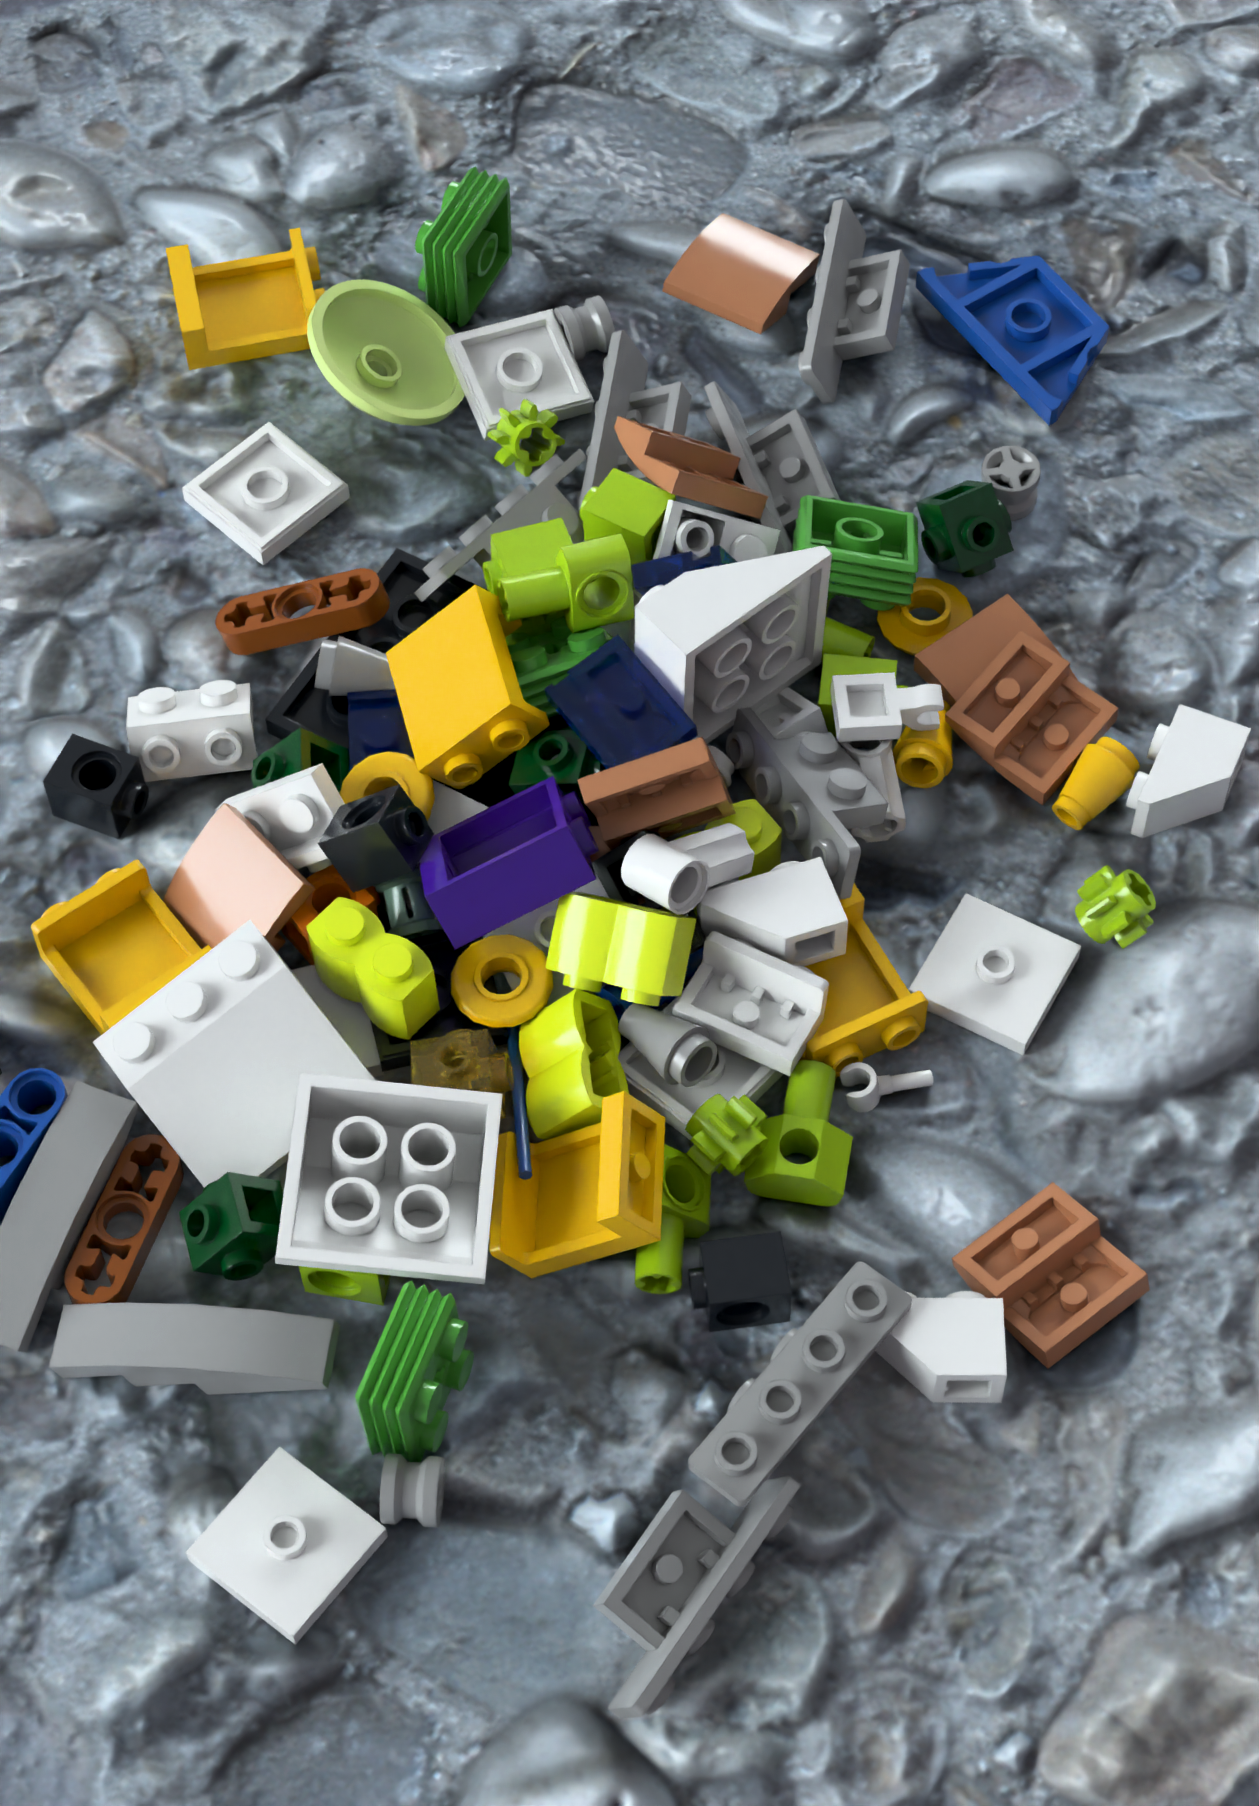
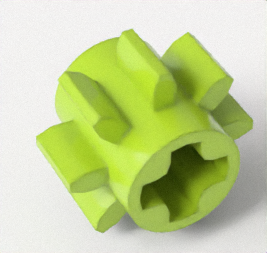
M523 399L520 410L509 412L501 407L499 413L502 418L497 425V429L488 431L487 434L488 437L499 443L502 447L496 453L495 460L504 467L510 466L515 462L516 470L525 477L530 476L532 466H540L547 462L554 455L556 446L565 444V440L551 429L559 419L558 416L548 409L538 414L537 406L528 399Z
M1106 865L1083 881L1085 885L1077 890V893L1083 900L1075 906V913L1081 927L1090 938L1099 944H1105L1115 937L1118 944L1124 949L1147 933L1146 928L1153 924V920L1148 913L1155 909L1156 901L1150 887L1139 874L1133 870L1126 869L1116 876L1111 867Z
M716 1094L697 1109L685 1127V1131L692 1136L691 1141L694 1143L686 1155L709 1176L715 1170L720 1174L724 1169L728 1170L733 1176H738L749 1168L766 1148L769 1140L761 1133L762 1129L759 1126L768 1116L745 1094L739 1099L733 1096L729 1101L721 1094Z

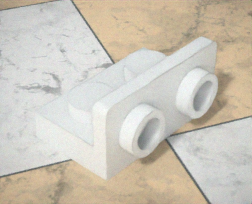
M323 763L232 796L223 802L235 807L296 869L307 866L309 872L314 873L332 865L319 847L318 842L339 807L345 803ZM221 803V804L215 809L216 812H217V810L221 807V805H222L223 803Z

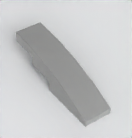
M76 1081L44 1136L0 1225V1345L27 1353L51 1288L61 1289L66 1268L77 1247L83 1228L87 1226L121 1155L139 1108L137 1102Z
M64 1304L49 1368L62 1378L122 1375L135 1387L196 1384L207 1395L329 1389L340 1324L335 1319L268 1310L196 1304Z

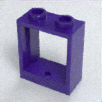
M554 776L434 835L419 860L424 895L454 949L596 880L590 855L598 852L599 849L589 829L591 826L589 817L576 792L573 791L564 796Z

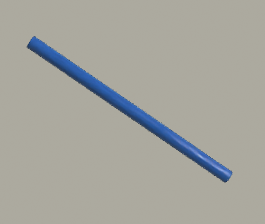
M519 1025L515 1027H507L509 1035L507 1045L518 1172L521 1179L527 1180L532 1177L523 1066L519 1050Z

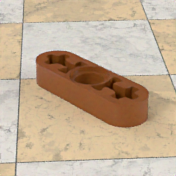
M359 568L237 597L220 609L216 616L215 624L232 653L249 655L371 626L387 613L390 606V598L376 572L371 569ZM315 605L305 615L290 619L298 610L306 606Z
M157 1134L142 1135L130 1141L123 1149L65 1271L64 1282L72 1304L127 1302L183 1181L184 1170L180 1156L164 1136ZM155 1158H159L162 1160L165 1171L153 1170L144 1186L147 1200L139 1194L143 1185L139 1165L150 1166ZM121 1212H135L144 1219L140 1231L130 1238L117 1239L106 1232L109 1221ZM102 1249L111 1256L106 1268L111 1286L110 1288L99 1286L93 1295L88 1294L84 1283L85 1279L96 1281L106 1264Z

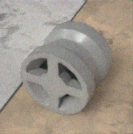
M600 295L587 298L583 306L574 309L568 305L554 309L556 318L576 362L582 361L588 352L598 350L601 353H607L609 351L611 335L615 332V328L608 307Z
M1002 446L993 449L986 455L982 463V482L992 483L997 500L1004 504L1011 521L1025 518L1033 511L1037 503V485L1041 475L1040 463L1036 456L1027 449L1018 446Z
M386 1453L380 1487L379 1510L381 1524L395 1525L403 1518L417 1519L424 1527H439L444 1498V1457L428 1456L420 1463L408 1462L402 1454Z

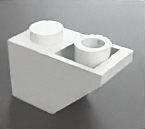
M669 499L653 559L698 570L774 555L780 530Z
M1179 704L1170 727L1160 723L1153 736L1147 759L1155 761L1150 773L1147 774L1139 771L1132 784L1126 803L1127 807L1136 810L1131 834L1144 838L1222 811L1242 765L1251 728Z
M821 857L804 862L787 861L775 866L767 873L740 881L731 879L719 883L707 890L702 900L697 904V919L705 938L708 937L711 931H716L730 938L745 940L756 949L789 964L802 966L846 954L848 919Z
M973 1291L955 1292L949 1294L946 1298H917L914 1294L906 1292L912 1297L910 1310L875 1351L931 1402L1002 1403L1007 1378L1003 1298H986L983 1294Z

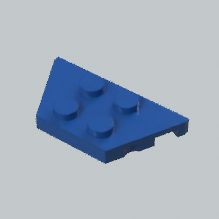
M1039 255L1012 258L1004 263L992 261L968 263L967 273L936 276L934 267L923 268L917 272L916 288L1049 426L1054 424L1106 344L1109 325Z

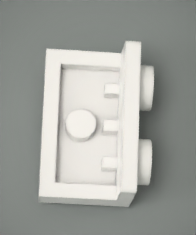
M217 680L202 685L200 689L174 692L171 688L156 687L147 689L138 696L128 697L126 731L131 755L139 757L145 782L252 770L253 760L257 758L253 731V700L250 683L236 685L229 680Z
M711 931L704 942L702 963L673 1007L672 1016L706 1028L709 1032L710 1040L716 1044L790 1076L806 1050L807 1042L813 1038L824 1019L829 982L817 976L810 969L798 964H789L764 953L745 940L730 938L719 932Z

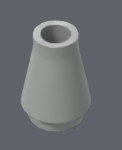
M338 636V641L322 639L315 688L329 690V696L397 695L385 653L342 636Z
M638 1003L630 1005L620 1019L619 1033L631 1041L669 1084L680 1083L685 1087H692L708 1074L715 1062L717 1046L715 1042L710 1040L708 1030L702 1026Z

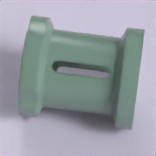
M420 867L415 868L411 873L374 885L376 892L383 893L391 926V930L387 933L409 940L444 931L438 919H435L434 912L425 898ZM405 895L410 897L414 914L412 918H409Z

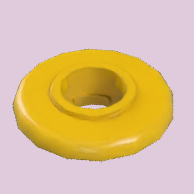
M917 577L916 582L913 583L911 603L904 607L895 605L891 610H878L877 622L883 636L896 649L915 656L972 618L973 611L967 597L955 586L935 578ZM926 607L936 610L941 616L934 620L925 621L913 617L909 612L916 608Z
M391 751L370 755L356 764L343 780L339 793L344 803L347 804L382 791L385 788L400 784L413 804L423 812L427 821L431 816L435 801L432 778L428 774L418 772L415 759L408 754Z
M511 934L490 935L472 943L458 957L451 972V994L459 1010L473 1022L492 1028L515 1027L533 1019L547 1005L554 988L553 970L545 968L547 961L545 953L531 941ZM499 972H509L521 979L519 986L507 994L491 993L484 988L485 981L490 976Z

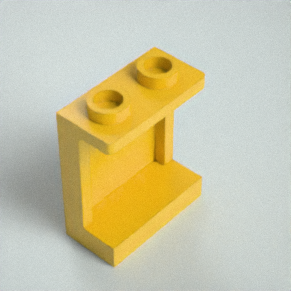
M300 227L289 229L291 249L288 251L192 267L188 244L165 248L189 370L310 349L307 335L308 319L311 310L325 292V289H313L312 282L321 280L315 246L304 248Z
M476 584L386 652L418 772L428 774L431 778L455 789H463L478 781L484 773L514 751L526 746L529 740L550 725L546 712L528 704L524 700L505 639L522 626L521 619L507 622L502 613L499 597Z
M138 859L122 868L106 872L97 880L95 885L69 901L52 905L43 913L41 918L31 925L40 957L100 1035L109 1030L212 949L209 945L202 949L198 946L154 891L150 884L147 870Z
M855 883L853 884L851 897L840 899L848 919L846 954L804 966L817 976L826 979L829 982L824 1019L813 1038L807 1042L806 1050L799 1061L815 1060L823 1062L835 1070L836 1077H839L842 1069L851 1063L862 1062L864 1058L886 1048L894 1051L911 1044L918 1038L921 1032L925 1031L928 1001L921 990L910 994L863 920L865 899Z
M625 1091L602 1098L601 1123L542 1142H529L532 1177L527 1180L519 1177L515 1133L508 1131L499 1134L489 1234L490 1254L528 1277L535 1278L661 1241L665 1117Z

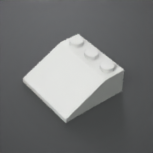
M823 545L688 571L665 586L657 585L646 592L635 606L634 681L636 684L634 686L633 715L667 748L699 737H703L706 744H708L734 725L737 709L750 707L753 711L818 666L821 663L832 553Z
M251 920L242 925L93 1041V1044L128 1092L204 1188L211 1182L220 1179L227 1172L266 1178L288 1160L299 1073L376 1081L281 956Z
M299 1073L275 1264L484 1285L502 1094Z

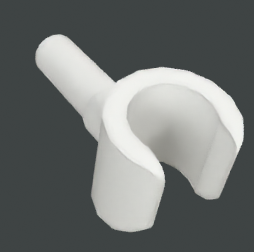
M856 1062L845 1066L840 1072L843 1086L869 1085L862 1091L846 1094L849 1107L859 1113L873 1110L878 1105L881 1095L933 1086L931 1070L892 1076L889 1074L877 1076L871 1066L862 1062Z

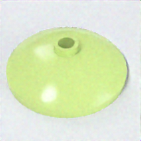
M349 280L338 283L326 290L311 310L307 325V335L312 355L319 369L337 393L364 413L377 419L400 425H429L439 422L452 414L465 396L444 348L446 336L455 333L435 310L409 292L379 281Z

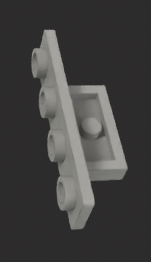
M846 199L833 202L829 224L824 228L825 245L821 265L816 269L817 286L813 306L807 313L808 331L804 351L799 354L798 359L802 380L806 385L812 387L822 404L835 402L842 362L844 360L895 350L910 267L901 249L862 258L866 242V232Z
M625 330L612 333L608 356L605 357L603 362L604 376L600 397L595 404V423L591 444L586 450V470L582 490L577 496L579 514L582 501L587 492L593 486L599 487L613 468L657 486L635 466L621 445L614 429L618 416L685 436L691 394L682 382L644 390L648 363Z
M713 381L704 386L712 405L711 408L705 411V414L716 435L722 441L726 439L730 448L728 452L741 458L734 478L738 483H744L745 486L768 496L761 519L749 517L753 523L780 530L774 555L792 552L793 535L796 528V519L798 518V509L800 508V499L806 495L840 500L806 420L797 409H794L754 434L749 435L738 407L721 387Z
M578 449L564 462L557 454L552 456L530 476L537 485L528 492L520 484L495 506V509L502 515L493 523L485 514L459 537L466 546L462 551L456 554L448 546L422 569L430 579L414 592L417 598L423 602L472 558L483 569V562L491 561L490 534L562 517L573 544L582 542L585 539L583 520L580 518L577 510L557 489L556 485L587 458L584 452Z
M750 707L737 709L733 731L728 735L726 741L727 757L734 764V769L740 773L755 793L757 800L766 807L782 828L786 838L792 841L805 860L821 857L839 900L850 898L861 848L847 829L884 824L889 803L842 745L837 742V739L831 732H811L798 737L775 739Z
M862 1261L855 1263L800 1329H791L781 1339L771 1356L770 1364L756 1380L753 1378L748 1379L738 1389L728 1406V1413L689 1457V1469L739 1507L746 1505L910 1310L912 1297Z
M790 1475L766 1480L751 1498L731 1529L685 1490L672 1492L593 1606L646 1650L608 1706V1710L619 1719L642 1717L645 1713L651 1715L671 1695L676 1684V1680L671 1677L686 1654L688 1656L693 1655L709 1639L716 1625V1622L711 1618L725 1596L727 1598L734 1596L750 1579L755 1569V1564L751 1561V1558L764 1539L768 1541L774 1538L790 1520L794 1508L789 1503L800 1488V1484Z

